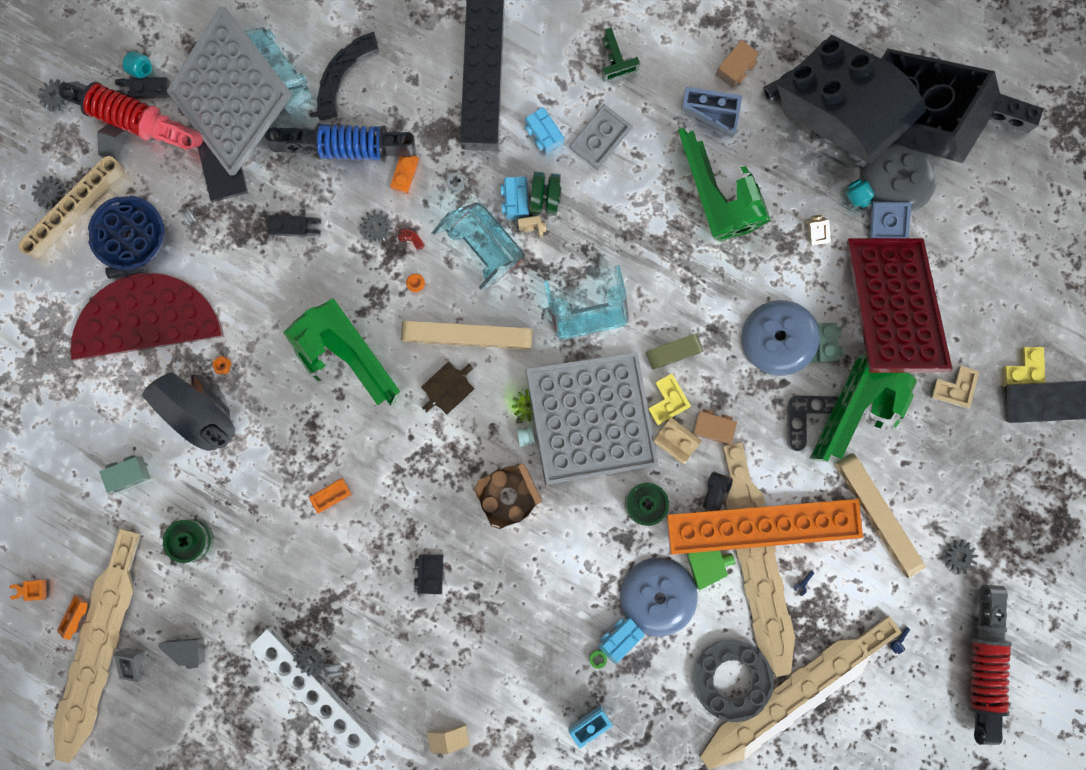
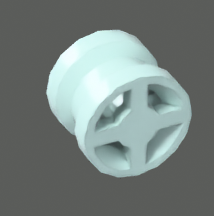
M528 426L527 429L517 428L520 447L525 446V444L535 445L532 426Z

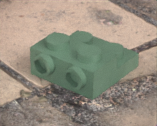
M818 323L820 342L817 353L810 363H833L840 361V357L843 356V348L839 346L838 338L842 336L841 327H837V323Z

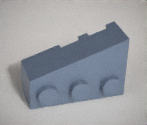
M686 87L681 110L733 137L737 130L742 95Z

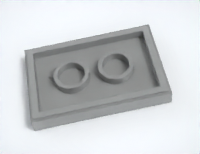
M603 104L571 143L569 149L596 170H599L633 129V126Z

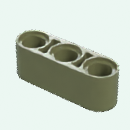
M696 333L646 351V355L652 370L697 355L704 352Z

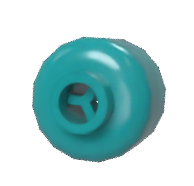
M130 51L123 58L122 66L127 74L141 79L151 73V61L146 55Z
M857 179L847 186L848 189L845 194L852 206L865 208L871 204V199L875 193L868 181Z

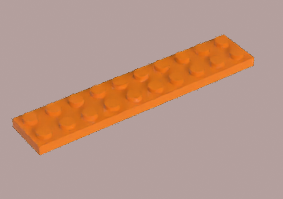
M859 499L666 515L671 555L863 538Z

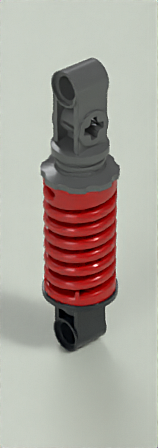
M982 585L979 590V624H977L979 637H973L971 640L973 643L972 652L975 654L972 656V661L978 662L971 665L972 669L978 670L971 672V675L977 678L971 679V684L977 686L971 687V692L975 694L970 696L969 710L975 712L974 739L979 745H1000L1003 740V716H1010L1009 695L1007 694L1009 693L1008 685L1010 681L1008 678L1010 672L1007 670L1010 669L1008 662L1011 660L1012 642L1005 640L1008 592L1004 586Z

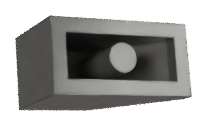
M204 638L166 640L158 643V647L178 666H186V669L198 668L199 664L205 662Z

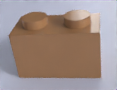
M741 39L718 67L715 75L732 88L737 83L740 85L747 76L745 74L747 70L752 71L758 63L756 59L759 53Z
M703 409V412H697L692 433L701 438L730 445L732 444L737 421H733L731 416L722 414L719 417L715 416L713 411Z

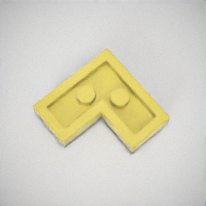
M1044 347L1021 348L1022 366L1003 367L1004 386H1007V384L1046 382Z
M673 374L655 382L664 400L648 408L658 426L690 408L691 405Z

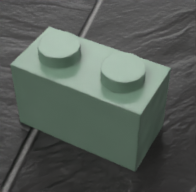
M131 455L124 458V462L108 464L105 466L106 469L99 471L106 492L117 493L151 479L143 457Z

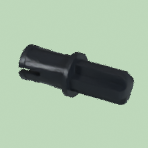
M145 265L133 270L105 268L108 279L120 276L127 277L130 274L145 271Z

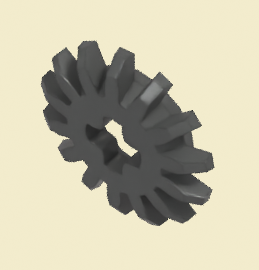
M51 79L49 81L50 86L43 83L46 89H39V91L44 92V94L38 95V98H43L39 103H45V109L50 106V111L52 112L54 107H56L57 111H60V106L66 108L67 106L64 103H70V101L63 99L59 94V79L55 81V84ZM56 90V93H58L59 96L55 97V99L53 100V97L50 96V93H54V91Z
M44 176L42 177L43 183L39 180L36 181L39 187L33 186L32 188L37 191L32 192L31 195H37L33 201L37 202L39 200V207L44 203L45 209H48V204L53 208L55 206L54 203H58L59 199L64 197L61 193L66 192V189L60 188L64 184H57L60 179L56 178L53 180V176H49L47 181ZM47 187H49L50 190H53V193H50L49 197H47V195L44 194V191H47Z
M373 210V216H370L369 212H367L368 219L361 218L365 224H359V227H364L360 234L366 233L363 238L366 239L369 236L370 243H372L373 239H376V243H379V238L386 241L384 236L388 235L390 237L391 235L387 231L393 230V227L388 226V224L393 222L392 220H386L389 217L388 214L382 217L383 211L376 215V210ZM373 222L381 223L379 231L371 229Z
M962 539L960 544H958L957 540H953L954 546L948 543L947 546L950 550L944 549L943 552L948 553V555L943 557V560H948V563L945 564L946 567L952 566L949 571L953 572L957 569L958 575H960L961 570H963L964 574H967V568L973 571L971 563L977 565L973 558H977L978 555H972L976 548L969 549L971 543L968 542L965 546ZM958 552L961 554L965 553L964 562L956 560Z
M304 645L300 646L301 648L297 647L295 649L297 652H293V655L297 657L293 658V662H297L295 667L300 668L302 674L304 672L307 673L308 677H310L311 673L314 677H317V673L321 675V670H324L322 665L324 661L319 659L321 654L315 655L317 650L314 649L312 652L310 646H307V648ZM307 657H310V660L313 661L311 664H309L308 660H305Z

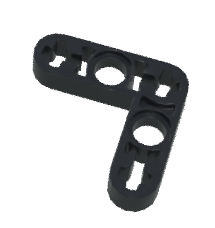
M798 395L789 399L787 403V444L789 449L801 451L806 447L807 414H831L833 407H826V404L837 401V396ZM796 399H798V403H806L805 399H808L806 406H800L798 410L792 403L796 402ZM815 399L821 403L819 410H814L811 407V402ZM795 418L800 419L802 422V426L799 429H795L792 426V421ZM802 431V435H798V441H801V445H798V448H796V445L792 444V441L796 440V434L792 435V432Z

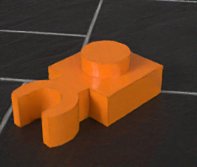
M46 579L23 581V585L13 584L9 586L10 588L17 589V594L10 596V599H19L23 597V601L47 599Z

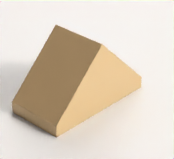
M466 725L427 732L430 753L449 754L470 745Z

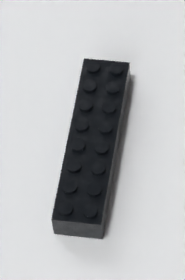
M466 0L460 130L462 150L499 151L505 16L504 0Z

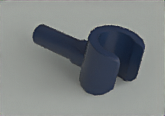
M811 570L801 583L794 584V591L798 587H803L799 595H805V586L815 573Z
M908 627L904 629L898 639L890 644L895 654H901L905 650L902 642L910 631Z

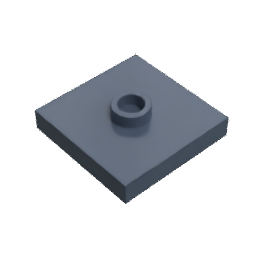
M871 202L869 238H909L911 202Z

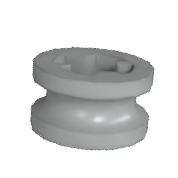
M452 173L448 176L447 184L449 189L454 192L463 189L464 180L460 174ZM455 178L461 181L458 183V186L451 185Z
M186 207L185 211H180L182 218L189 226L192 225V221H198L189 207Z
M341 663L324 666V670H326L325 677L343 674L340 670Z

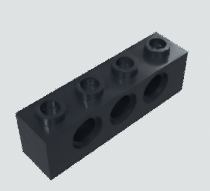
M1000 94L1002 100L991 116V121L1026 133L1031 132L1039 125L1044 108Z

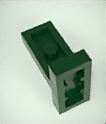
M612 27L604 29L602 43L604 48L608 49V60L611 66L602 68L601 76L603 81L606 82L639 71L640 61L638 57L623 61Z

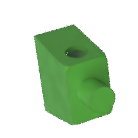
M720 550L686 553L696 587L699 590L727 577L728 574L725 567L735 564L732 553L722 556Z

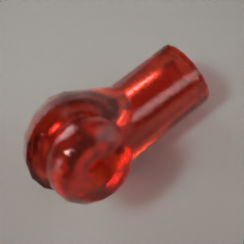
M404 229L398 234L400 242L411 241L417 251L425 247L417 232Z

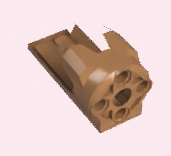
M524 463L519 466H508L495 470L490 475L478 480L474 488L481 508L485 512L490 525L498 529L521 522L529 516L537 504L543 502ZM505 488H512L517 493V499L511 505L504 504L500 499V493Z

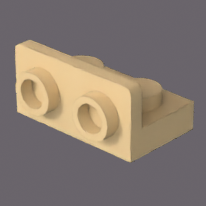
M673 418L667 421L653 440L661 449H664L682 464L687 462L690 455L702 442L700 438Z

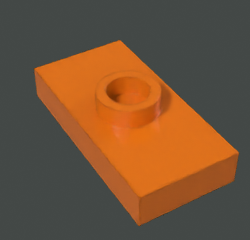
M340 478L308 498L317 514H320L353 494L344 478Z

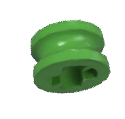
M594 650L589 656V661L592 667L600 669L606 665L607 657L602 650ZM601 654V658H604L603 662L595 664L593 657Z

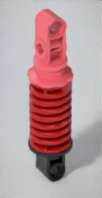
M74 81L62 83L59 86L60 96L65 100L80 105L83 115L94 117L111 126L134 134L145 141L153 137L157 141L163 140L185 150L199 147L203 142L202 135L198 131L190 129L181 123L171 121L168 116L161 115L160 109L156 106H149L140 100H135L125 94L109 89L99 82H92L87 86Z

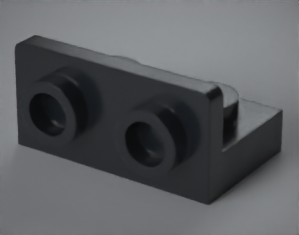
M420 554L419 558L415 559V570H418V578L414 579V590H417V595L443 594L444 555Z

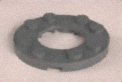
M724 640L711 645L697 660L693 673V685L698 700L709 713L724 721L742 722L757 716L764 710L772 696L774 679L771 667L765 656L746 642ZM726 661H739L750 670L752 687L744 698L728 700L716 691L713 676L716 669Z

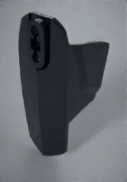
M174 372L157 378L142 393V397L168 425L185 440L200 449L212 451L217 450V448H223L229 443V439L234 436L235 427L230 419V410L221 390L202 375H191L190 385Z

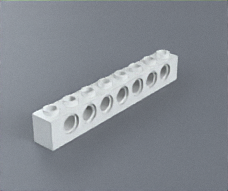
M273 627L267 629L250 646L253 649L252 653L266 663V668L271 673L277 674L280 678V683L286 688L289 687L294 692L293 696L299 702L302 701L307 706V711L321 721V726L333 733L335 741L340 745L343 744L348 749L347 752L351 758L357 759L360 762L380 741L379 738L318 674L317 677H314L311 673L310 677H308L307 673L304 672L302 674L301 669L295 667L297 662H293V658L297 657L293 655V652L296 651ZM270 647L276 649V657L270 655ZM284 661L290 664V671H286L283 668ZM297 676L303 677L304 685L297 683ZM310 690L317 692V699L310 697ZM323 705H329L332 712L329 714L324 712ZM337 719H342L345 722L344 728L337 725ZM350 734H357L359 742H353Z

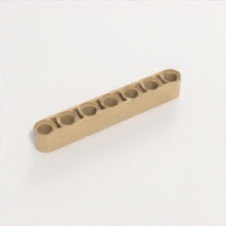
M111 156L101 159L21 239L19 250L32 258L41 257L124 173L123 165ZM115 164L114 168L109 170L111 165ZM88 191L87 195L83 197L84 192Z
M402 321L401 341L532 349L533 329Z
M851 453L836 462V468L854 497L859 499L861 508L902 573L909 579L925 569L926 566L857 456Z

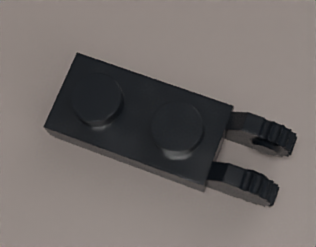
M167 77L115 79L116 86L129 87V91L117 90L116 92L125 94L128 97L134 99L169 97L167 92L169 79Z
M269 215L267 234L298 237L320 236V230L307 229V224H321V219L303 216Z

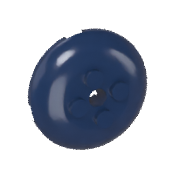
M131 195L125 197L117 196L101 204L93 213L88 225V243L91 251L103 264L118 270H133L149 263L159 253L165 236L164 222L158 210L145 199ZM131 231V237L126 238V233Z

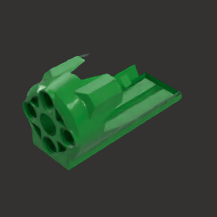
M684 128L678 130L714 239L718 242H723L737 236L746 235L771 221L758 183L756 184L755 178L746 166L740 168L743 174H750L747 177L736 180L737 200L728 202L717 186L703 140L697 142L694 130L689 133Z
M334 298L322 305L308 309L283 332L292 345L296 356L309 374L319 369L322 370L326 366L321 360H318V356L326 352L325 346L350 366L377 405L387 400L390 406L396 402L400 390ZM317 375L313 376L317 381L322 380Z
M866 354L859 355L809 459L817 462H828L831 455L842 459L865 409L872 402V414L889 420L896 413L901 416L900 419H903L914 397L912 391L917 383L914 374L869 373ZM877 420L874 427L881 429L884 422ZM897 420L893 426L896 428L900 421Z

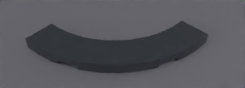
M374 32L354 39L344 49H340L327 65L320 80L317 95V111L320 121L338 117L337 95L341 82L347 72L364 57L379 52Z

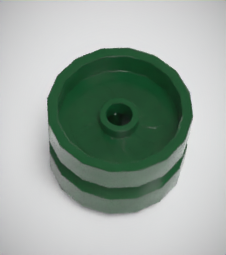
M534 171L530 213L540 214L543 209V203H546V214L557 216L558 204H560L561 174L551 173L548 185H545V173Z
M641 483L628 491L624 507L632 521L640 525L652 526L658 524L666 517L669 511V500L665 491L654 483ZM645 500L649 502L648 508L642 505Z
M198 519L176 521L166 529L163 536V548L166 555L178 563H189L205 558L211 552L214 544V535L211 528L205 522Z

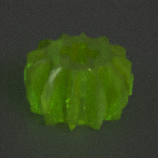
M525 389V396L520 391L518 392L520 400L516 397L513 398V401L518 404L512 405V409L519 408V410L515 411L514 415L517 416L522 413L520 416L521 421L524 420L526 415L528 422H531L530 415H533L532 409H523L525 406L524 402H530L529 391Z

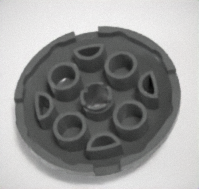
M892 143L871 164L867 162L862 168L861 180L868 181L875 194L871 199L872 202H911L912 213L922 208L931 199L936 188L937 173L935 165L928 154ZM897 173L904 175V179H900Z

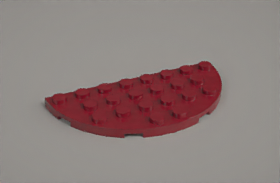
M158 273L134 274L108 284L86 304L73 330L70 349L71 360H82L224 337L218 315L210 305V302L196 288L169 275Z

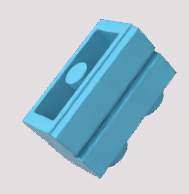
M544 107L525 118L524 128L529 136L533 135L536 139L534 143L539 151L543 150L545 154H548L564 143V136Z
M527 177L504 178V184H501V196L505 195V202H502V214H506L508 220L529 218Z
M620 618L613 625L615 629L611 633L606 632L599 639L601 643L598 647L612 663H618L645 636L630 618H625L624 620Z
M600 705L569 726L568 732L579 749H581L587 742H591L611 728L613 724Z

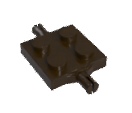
M448 361L421 386L430 399L421 408L423 410L426 409L425 412L428 413L434 406H437L448 415L475 389L466 377L474 368L468 369L471 366L468 363L460 371Z

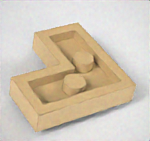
M959 366L954 383L935 379L930 398L963 408H970L979 371Z

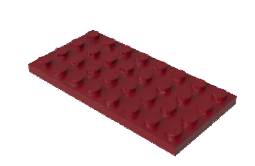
M848 238L846 244L869 373H950L953 368L924 238Z

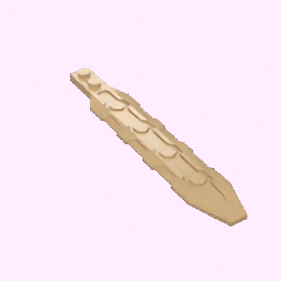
M743 443L723 446L729 477L733 478L732 487L725 501L727 510L766 507L764 495L750 479ZM775 546L736 549L745 582L743 584L745 595L749 600L752 614V627L756 645L767 659L776 677L791 674L795 634L791 616L788 615L783 593L785 589L782 577L779 575L775 557Z
M126 529L119 530L109 567L95 581L86 621L80 631L78 648L67 675L69 678L62 700L59 702L54 719L55 760L71 763L92 733L98 713L99 700L109 676L108 670L121 635L120 629L126 610L129 608L134 591L130 570L141 533Z
M887 615L859 637L837 640L822 651L820 656L805 667H800L790 675V678L773 689L772 696L767 705L757 716L742 722L726 721L722 724L700 755V758L709 770L746 759L761 748L762 744L779 731L787 729L794 723V720L812 707H817L831 693L842 685H847L862 674L869 657L902 632L892 618Z

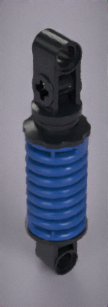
M317 123L315 129H310L309 127L304 129L271 127L265 133V138L271 151L315 153L318 160L334 158L348 160L350 158L352 160L365 159L369 161L371 159L373 161L386 162L387 156L411 157L416 153L414 136L410 132H387L385 125L370 126L369 130L366 126H362L360 129L358 125H355L354 128L351 125L347 127L344 125L339 127L338 125H333L331 129L329 124Z

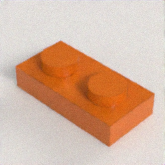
M399 157L390 185L392 190L409 194L420 161L419 157Z
M74 595L57 629V632L63 639H71L78 629L81 617L87 611L88 603L81 596Z

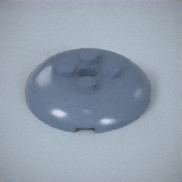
M775 300L762 304L749 315L742 330V346L748 360L760 371L776 376L790 375L804 369L815 357L820 342L819 327L813 315L800 304L788 300ZM781 332L786 335V338L783 341H778L775 335Z
M649 558L636 564L626 574L620 589V603L625 617L630 618L644 634L663 637L679 632L691 621L697 608L698 592L694 579L682 565L667 558ZM658 592L664 594V600L661 603L655 602L654 599Z

